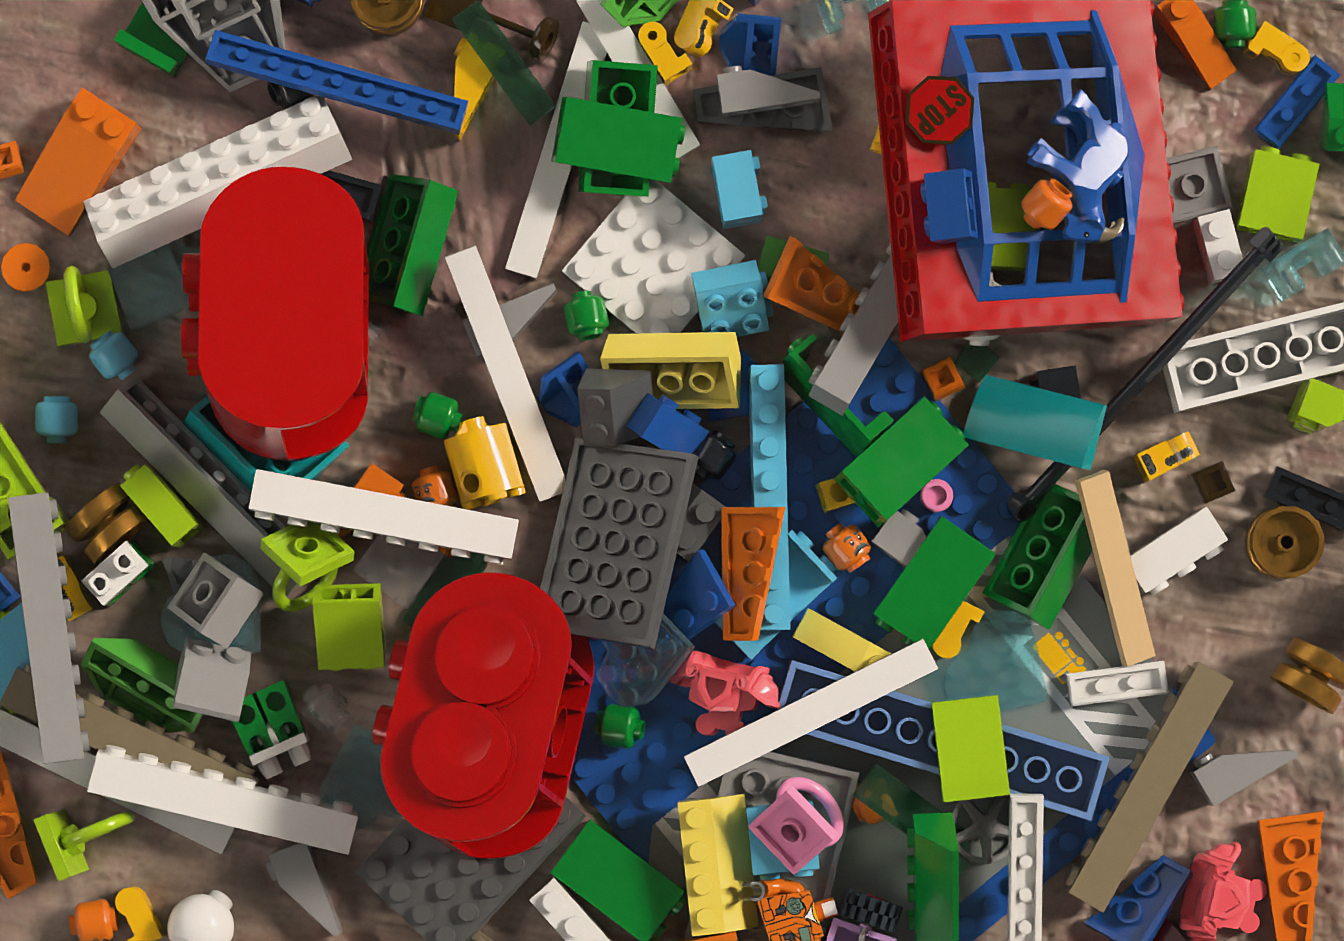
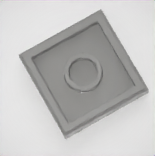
M1218 145L1166 158L1171 169L1169 189L1170 195L1174 200L1173 224L1227 209H1234Z

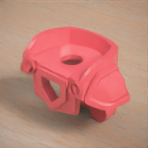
M692 651L690 656H686L685 660L678 663L673 676L669 678L671 683L684 688L690 687L689 700L709 711V713L700 715L696 720V729L705 736L715 735L719 729L725 730L726 735L746 726V724L741 722L743 712L757 710L759 701L770 708H780L778 687L772 681L773 677L769 675L770 668L752 667L727 661L704 652Z
M1238 842L1216 844L1210 850H1206L1204 854L1197 853L1192 861L1190 870L1193 876L1185 887L1179 914V927L1186 931V935L1190 937L1191 941H1217V928L1226 927L1240 929L1246 933H1253L1260 925L1259 917L1253 911L1255 902L1265 898L1267 886L1260 879L1248 880L1236 876L1235 871L1231 870L1232 864L1236 861L1242 850Z

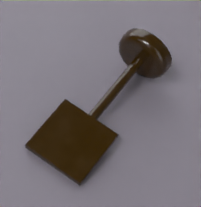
M430 0L424 17L466 34L469 33L475 17H480L532 38L529 49L530 56L539 62L545 61L549 56L558 35L559 22L550 17L540 21L535 31L479 9L483 0Z

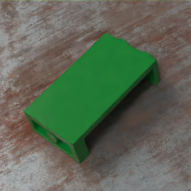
M143 2L126 31L120 29L114 38L118 46L172 77L176 76L188 55L177 42L153 21Z
M562 97L551 162L671 183L672 177H676L679 170L680 159L676 158L677 145H682L684 141L685 126L681 125L682 118L577 98Z
M811 334L805 340L800 337L788 347V354L782 360L784 363V380L857 458L890 428L893 419L886 411H883L865 427L848 407L842 416L809 397L808 395L813 385L808 381L814 371L805 361L808 359L817 337L814 334Z
M924 396L839 473L834 480L879 528L967 448L969 444L965 441L962 431L956 426L950 425L943 417L940 407L933 401H928Z
M941 515L880 605L873 611V614L878 617L875 623L889 633H892L894 629L905 636L902 642L908 646L924 639L928 649L932 647L996 555V553Z
M592 819L587 822L550 872L639 941H649L650 939L657 941L667 928L663 924L664 920L670 913L676 916L687 901L682 897L686 892L685 889L676 885L603 830Z

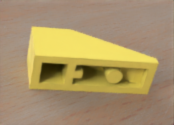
M807 608L792 636L854 672L893 654Z

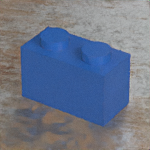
M962 168L924 174L925 183H921V197L923 202L927 203L928 216L924 218V229L927 237H930V241L943 244L979 239L972 172Z
M647 393L626 425L639 436L663 450L693 453L709 433L707 429L699 424L702 418L686 408L683 413L676 410L679 404L663 394L658 399Z

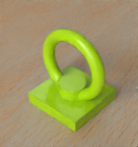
M68 266L64 271V279L45 282L58 347L89 343L90 341H95L109 330L113 334L116 332L123 333L111 270L81 275L77 267Z
M308 522L307 527L289 525L261 539L260 549L281 568L274 581L272 595L277 607L283 611L297 612L313 605L314 587L301 597L295 599L286 597V587L290 578L300 587L319 577L321 579L316 585H332L338 568L354 561V550L336 533L320 530L321 524Z
M65 809L34 819L58 882L90 870L83 854L85 843L131 824L135 820V814L132 811H124L82 829H78L74 824L71 825Z

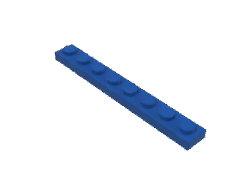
M218 30L214 32L205 59L207 65L456 135L460 134L468 108L467 100Z

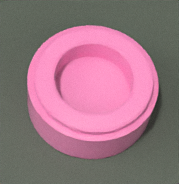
M933 479L920 490V502L928 511L941 512L952 503V488L943 480Z

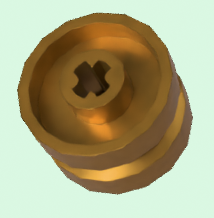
M350 0L354 13L361 24L371 32L384 36L402 34L414 26L422 14L424 0Z
M121 483L112 485L92 499L65 527V531L75 542H83L91 538L86 544L84 553L94 565L103 562L125 541L129 542L149 522V519L137 505L125 509L129 504L130 497L120 487Z
M1280 506L1261 513L1251 522L1245 535V551L1250 563L1259 573L1272 579L1295 578L1308 573L1318 564L1324 551V535L1319 522L1309 512L1296 506ZM1284 537H1287L1289 540L1285 545L1287 549L1283 548L1280 543Z
M1294 637L1285 653L1300 669L1286 662L1279 663L1270 678L1309 704L1327 713L1334 714L1342 698L1327 683L1344 689V663L1322 648Z

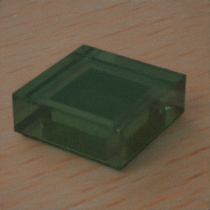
M969 343L955 360L954 364L976 382L980 383L1000 357L987 346H974Z

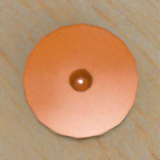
M29 243L17 244L9 249L3 257L1 265L2 275L7 284L15 290L24 292L35 290L42 286L49 276V258L44 250L37 245Z

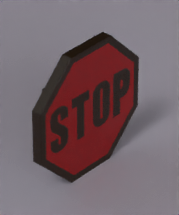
M927 76L907 94L905 123L923 143L952 145L973 127L975 98L957 77Z

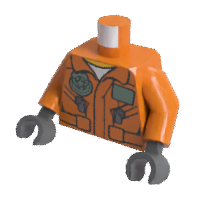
M780 877L779 879L762 880L759 882L746 881L742 884V887H752V896L744 898V900L757 901L769 941H821L820 938L824 936L820 921L839 916L833 897L814 902L810 889H804L800 882Z

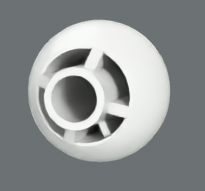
M212 890L209 895L194 894L181 900L173 908L168 919L167 930L170 941H231L234 934V920L230 912L233 906L230 898L220 891Z

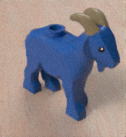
M1080 89L1066 107L1061 106L1050 120L1056 126H1068L1071 128L1079 140L1080 144L1074 149L1069 159L1061 156L1040 138L1035 141L1027 152L1029 159L1026 162L1034 167L1044 168L1049 171L1072 194L1070 200L1078 216L1075 217L1068 213L1064 217L1066 224L1062 231L1063 237L1067 240L1081 243H1103L1117 237L1124 228V218L1122 217L1116 223L1112 221L1108 228L1105 227L1102 194L1107 187L1113 188L1123 177L1124 173L1121 171V168L1129 158V143L1121 131L1123 126L1116 122L1107 124L1101 117L1096 105Z

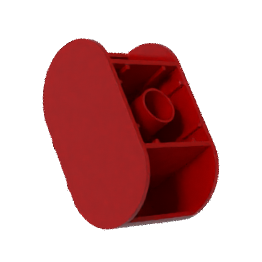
M270 167L251 172L227 186L210 205L201 226L200 253L183 254V292L188 294L189 311L199 312V318H182V358L187 359L188 376H202L217 421L229 437L238 445L256 455L274 460L293 461L309 459L335 449L352 436L362 422L368 405L369 263L363 220L359 208L350 194L338 183L322 174L296 167Z
M478 573L457 579L444 586L426 602L413 623L409 641L398 639L391 652L389 677L390 679L399 680L393 706L382 704L378 709L372 733L373 743L383 746L380 761L383 784L392 804L409 823L451 850L466 856L481 859H499L528 851L538 845L552 832L563 810L593 683L595 662L588 639L571 636L569 624L564 613L544 590L527 580L503 573Z

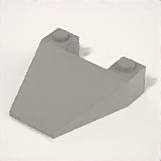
M142 0L153 21L230 93L258 79L206 64L205 59L215 30L286 50L280 0Z

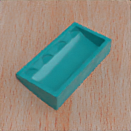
M985 375L972 403L963 434L968 439L1091 470L1107 405Z

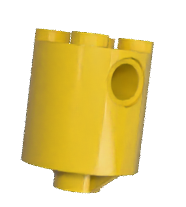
M484 416L460 422L455 436L443 441L463 509L470 510L480 506L486 507L499 503L501 499L506 497L509 499L526 494L506 423L490 426L485 422Z

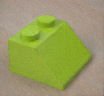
M1314 378L1300 383L1286 420L1294 422L1293 428L1308 434L1343 421L1344 390Z

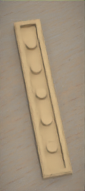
M1101 470L1075 480L1121 664L1129 667L1154 657L1155 652L1110 473L1107 470Z

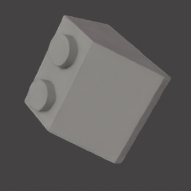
M203 553L167 608L201 634L228 648L251 612L257 607L264 593L208 554Z
M186 638L176 672L173 707L239 722L250 673L251 652L243 651L238 647L225 648L222 645L213 644L203 639Z

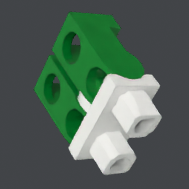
M133 540L130 544L128 541H125L81 582L103 606L111 607L132 588L130 583L136 584L157 564L136 540Z
M286 679L259 690L256 694L253 693L244 697L239 722L232 721L249 755L252 765L257 764L266 779L283 772L276 756L280 753L288 751L294 767L311 760L307 744L310 738L297 711ZM260 703L268 719V722L266 721L264 714L260 708Z

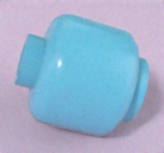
M109 330L90 345L92 351L89 354V359L104 378L112 379L118 376L122 380L136 369L133 363L138 358V352L122 332L113 334Z
M44 396V401L37 403L35 406V432L41 436H46L47 443H66V436H73L78 432V405L70 402L69 396Z

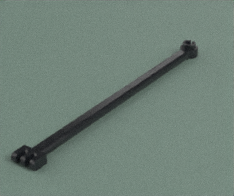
M1263 227L1249 241L1253 248L1107 404L1100 435L1264 259L1271 263L1282 251L1283 243L1270 228ZM1054 461L1025 493L1016 492L1008 498L1006 503L1008 513L1018 522L1028 520L1034 514L1036 505L1071 466Z

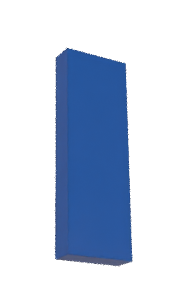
M1314 55L1308 65L1297 75L1252 131L1271 147L1280 150L1324 96L1325 82L1334 83L1340 74L1318 56Z

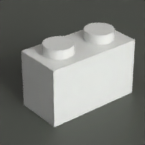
M1230 209L1197 217L1192 222L1209 285L1221 282L1243 259Z

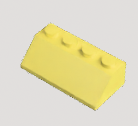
M736 332L608 334L600 357L603 369L651 371L653 396L658 399L662 394L679 404L676 409L740 407L741 356Z
M737 794L678 801L692 936L727 933L759 927L756 901L744 900V898L752 896V887H742L743 882L754 881L745 795Z

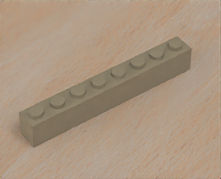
M1194 662L1192 666L1187 665L1178 679V682L1182 683L1176 695L1171 693L1162 707V711L1166 712L1160 724L1154 722L1146 736V739L1149 741L1144 752L1138 751L1129 766V768L1133 769V772L1127 781L1122 779L1113 794V797L1117 798L1111 810L1106 808L1097 822V825L1101 827L1095 839L1092 837L1088 838L1081 851V854L1084 856L1079 867L1073 866L1064 881L1068 885L1065 890L1066 892L1103 913L1234 682L1200 662Z
M26 664L24 669L18 666L0 701V705L38 722L30 665ZM87 692L85 697L76 693V699L83 698L85 718H79L81 732L87 731L90 747L98 750L99 748L105 749L106 745H113L124 748L127 755L138 757L139 753H146L158 757V762L171 765L172 761H179L191 765L190 770L203 773L204 769L222 772L225 779L236 781L237 777L249 778L256 781L255 786H257L259 777L254 775V768L241 762H237L236 766H233L224 761L226 756L210 748L203 752L194 748L195 741L183 735L177 734L176 738L164 734L165 727L147 720L144 725L134 720L135 714L127 709L117 706L114 711L103 706L105 700L92 693Z

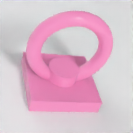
M792 777L780 785L776 800L747 827L795 875L825 847L835 844L841 838L844 821L837 802L824 787L808 778ZM797 790L811 794L824 806L830 818V824Z

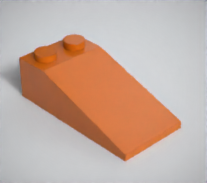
M82 87L61 118L15 201L70 237L87 212L83 201L99 194L142 128L136 122Z

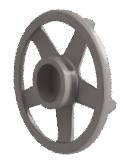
M1006 795L995 796L997 797L986 813H983L971 800H961L953 810L954 823L962 806L972 819L970 827L956 834L959 853L968 860L981 864H991L1008 855L1007 845L1000 853L992 856L993 838L995 836L1009 838V827L998 822V817L1004 804L1009 808V798ZM979 838L982 857L969 854L962 848L960 843Z

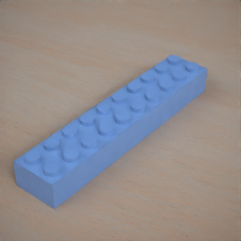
M790 660L778 698L780 703L779 709L846 676ZM892 691L807 733L817 738L939 774L931 702ZM1002 724L1010 794H1043L1044 807L1091 821L1110 757Z

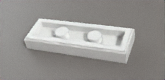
M1164 661L1065 674L1070 707L1169 693Z

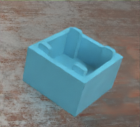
M751 150L712 157L711 168L723 230L761 223L763 215L766 214L768 204L766 197L759 195L756 176L759 175L760 169L759 157H752Z

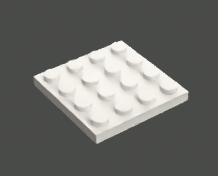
M650 179L649 196L625 195L563 268L562 273L584 291L588 290L591 292V295L602 297L606 309L635 334L681 333L698 313L691 273L737 264L746 255L657 180Z

